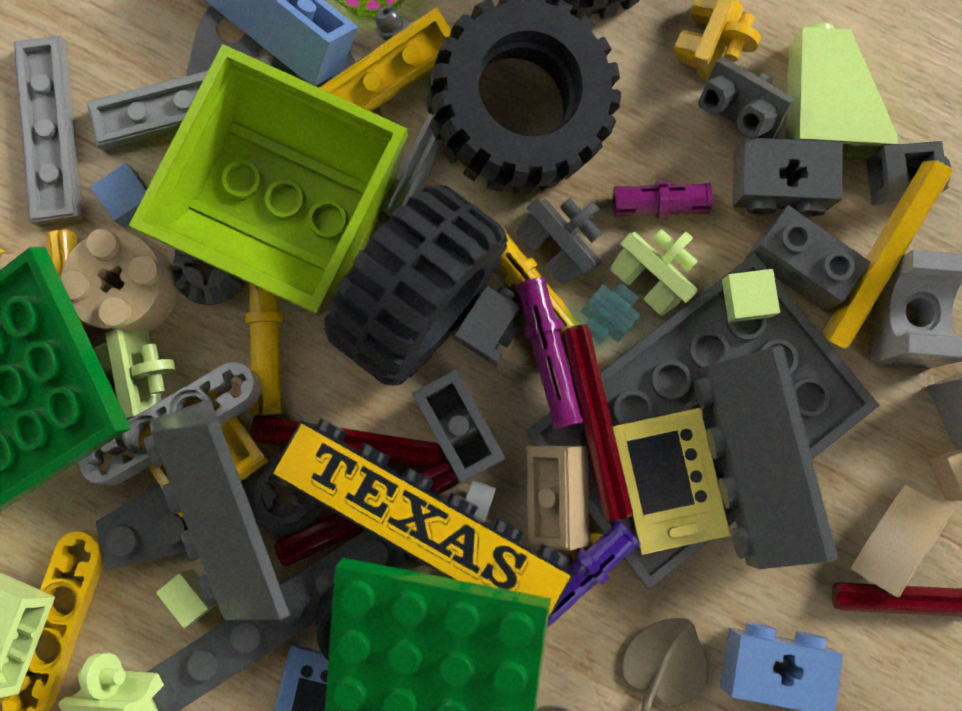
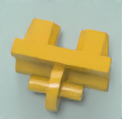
M694 0L691 10L692 20L695 23L707 25L704 34L683 30L680 33L674 48L677 61L697 68L699 79L708 82L718 59L725 57L732 62H736L741 52L749 53L757 50L761 41V35L752 27L755 20L754 15L747 12L743 13V5L738 0Z

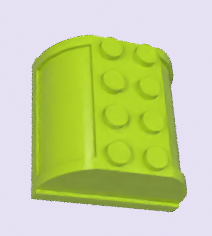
M222 44L129 226L142 234L320 316L328 309L331 299L336 296L339 290L338 286L344 275L349 273L354 265V260L361 250H364L383 211V204L399 170L404 143L408 137V130L401 125Z

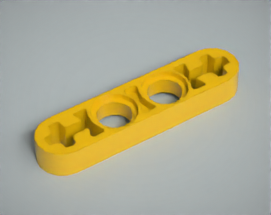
M90 530L75 531L66 534L57 543L40 590L54 595L59 587H67L75 595V607L67 615L59 613L52 604L41 636L49 635L55 639L58 645V655L54 661L44 662L39 659L35 650L28 668L31 672L27 671L19 694L2 697L3 711H49L54 705L104 567L98 533ZM85 541L84 550L91 553L90 560L79 562L74 576H83L84 580L81 581L74 577H62V572L74 571L78 555L72 553V547L81 545ZM37 673L49 674V677L46 675L36 680L32 696L39 699L38 703L28 708L25 707L27 698L21 696L20 692L33 685Z

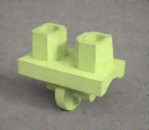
M661 229L652 240L666 252L663 256L635 231L629 233L620 243L624 249L618 254L610 270L627 285H630L645 268L649 269L660 279L654 288L643 298L659 315L663 316L676 307L681 300L687 303L698 290L693 283L670 264L674 259L688 272L698 262L684 249L693 239L688 232H685L675 241Z
M115 329L105 332L107 342L94 348V351L104 372L113 373L116 388L113 391L126 419H131L162 400L161 393L165 392L162 375L176 371L173 359L159 360L156 344H151L149 331L131 333Z
M95 653L86 660L78 672L81 690L73 696L64 697L58 705L61 711H158L152 697L164 684L158 673L124 671L121 661L116 655L111 653Z

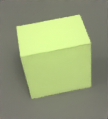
M773 269L728 274L722 279L728 323L770 318L780 313Z
M193 569L179 573L156 592L183 628L196 623L218 605V603L211 606L207 605L199 584V576Z

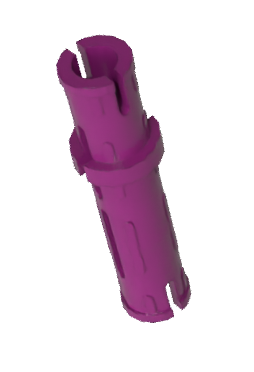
M538 277L520 282L515 286L519 293L527 327L523 329L525 339H531L554 430L581 423L584 420L580 412L571 372L559 331L564 329L562 321L555 318L546 285V278Z

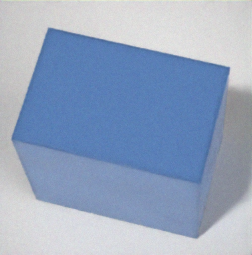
M124 163L90 187L114 222L123 228L130 224L148 189L138 173L127 163Z

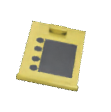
M701 408L613 426L633 511L632 518L637 540L641 544L639 546L641 555L731 536L707 441Z

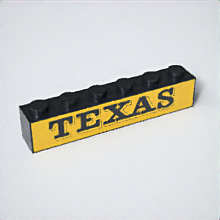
M320 418L317 425L303 420L299 422L270 475L450 579L551 598L548 622L550 621L574 576V571L566 567L570 560L569 557L544 543L541 544L538 551L520 541L524 533L520 529L496 517L493 525L475 516L478 509L477 505L451 492L448 499L443 498L430 490L434 481L409 467L406 468L404 474L397 472L386 465L390 456L364 442L360 450L346 443L343 439L347 432L322 418Z

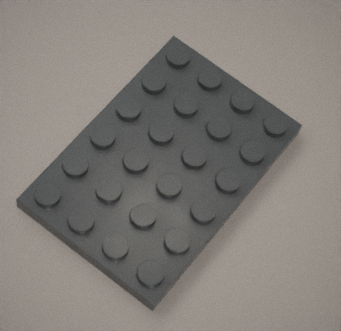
M753 253L728 274L767 270L768 268ZM721 278L600 373L612 426L701 408L694 388V381L700 379L699 369L707 365L783 345L812 460L880 406L776 278L779 314L770 318L728 323L722 284L723 278ZM706 408L702 409L704 426L707 434V429L712 428L708 410ZM550 412L525 431L536 446H586L588 448L582 422L553 430ZM588 449L589 515L605 534L615 525L616 521H608L604 517ZM712 456L719 485V479L725 477L720 458L715 459ZM723 502L729 527L735 522L733 509H727ZM632 516L619 520L637 539ZM711 540L641 555L639 547H636L624 560L645 587L650 590Z

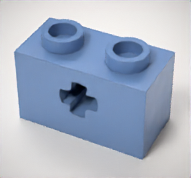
M746 622L745 630L729 627L720 685L729 696L800 711L836 710L843 654L826 646V637L796 631L795 640L776 636V628ZM783 658L789 661L787 670L779 669V674L773 671L776 661L783 663Z

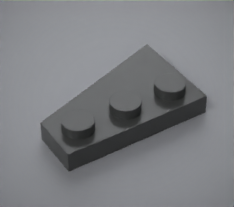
M242 480L241 483H242L243 488H244V491H245L244 482H243V480ZM159 484L96 521L104 570L186 552L180 532L188 530L185 519L181 518L179 514L172 515L163 489Z

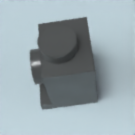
M933 141L884 145L870 156L866 163L872 205L900 201L910 184L907 173L912 181L924 161L937 160L951 167L949 159L944 156L943 142ZM947 182V184L945 185V187H944V189L942 190V192L945 191V190H947V189L949 188V187H948V182Z
M486 286L456 332V341L497 366L502 358V353L496 350L499 344H502L508 348L523 324L516 319L522 307L520 297L500 286L498 291Z

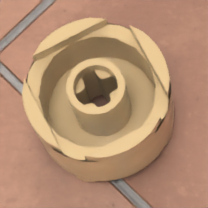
M97 229L91 232L87 238L78 243L70 252L60 276L79 319L108 332L115 329L131 333L151 331L160 326L169 317L177 300V288L174 286V273L169 267L171 265L170 261L161 252L139 237L124 231ZM122 280L125 284L120 290L118 284Z

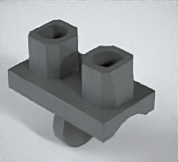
M722 57L716 61L698 101V107L711 115L719 113L736 123L738 130L752 139L756 137L777 139L783 121L793 107L796 98L772 85L773 79L769 75L761 73L756 76Z
M536 198L526 207L531 214L518 228L516 235L532 251L538 250L550 237L559 244L563 250L545 266L560 284L569 282L582 272L584 274L592 272L602 263L599 257L577 234L581 231L591 243L595 242L602 235L600 230L592 223V220L600 212V209L594 203L581 210L571 198L566 200L560 208L569 217V222L560 215L547 199L541 201L539 198Z

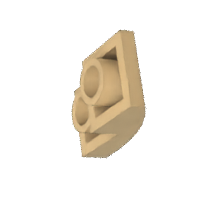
M905 485L878 523L850 569L895 597H900L923 557L931 550L952 515L953 510Z

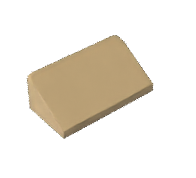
M527 446L528 546L540 548L541 544L544 543L553 549L568 551L588 546L590 542L588 448L586 446Z

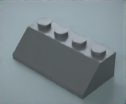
M783 345L714 363L699 369L700 379L694 381L695 394L701 409L707 408L712 428L707 429V441L712 456L715 459L720 458L725 478L719 479V488L724 505L727 509H733L737 528L732 529L731 535L738 557L740 559L745 558L746 565L757 569L839 560Z
M211 399L151 419L150 431L152 436L144 438V444L153 467L157 468L162 465L165 467L170 483L162 486L172 515L182 512L188 526V530L180 532L190 561L200 558L206 575L198 577L207 605L211 606L218 603L224 620H271L289 616L290 613Z

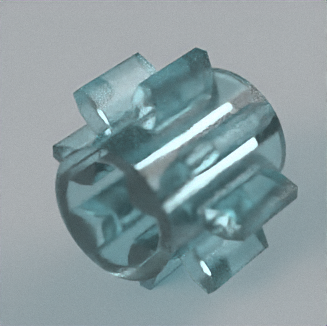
M622 283L614 291L602 284L580 311L589 319L586 325L590 328L591 336L601 343L609 335L618 343L641 316L639 312L631 307L639 297Z

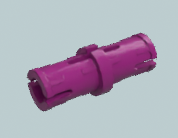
M656 181L655 185L614 186L612 194L614 217L655 215L657 219H667L672 214H710L713 204L712 186L710 183L668 185V181Z

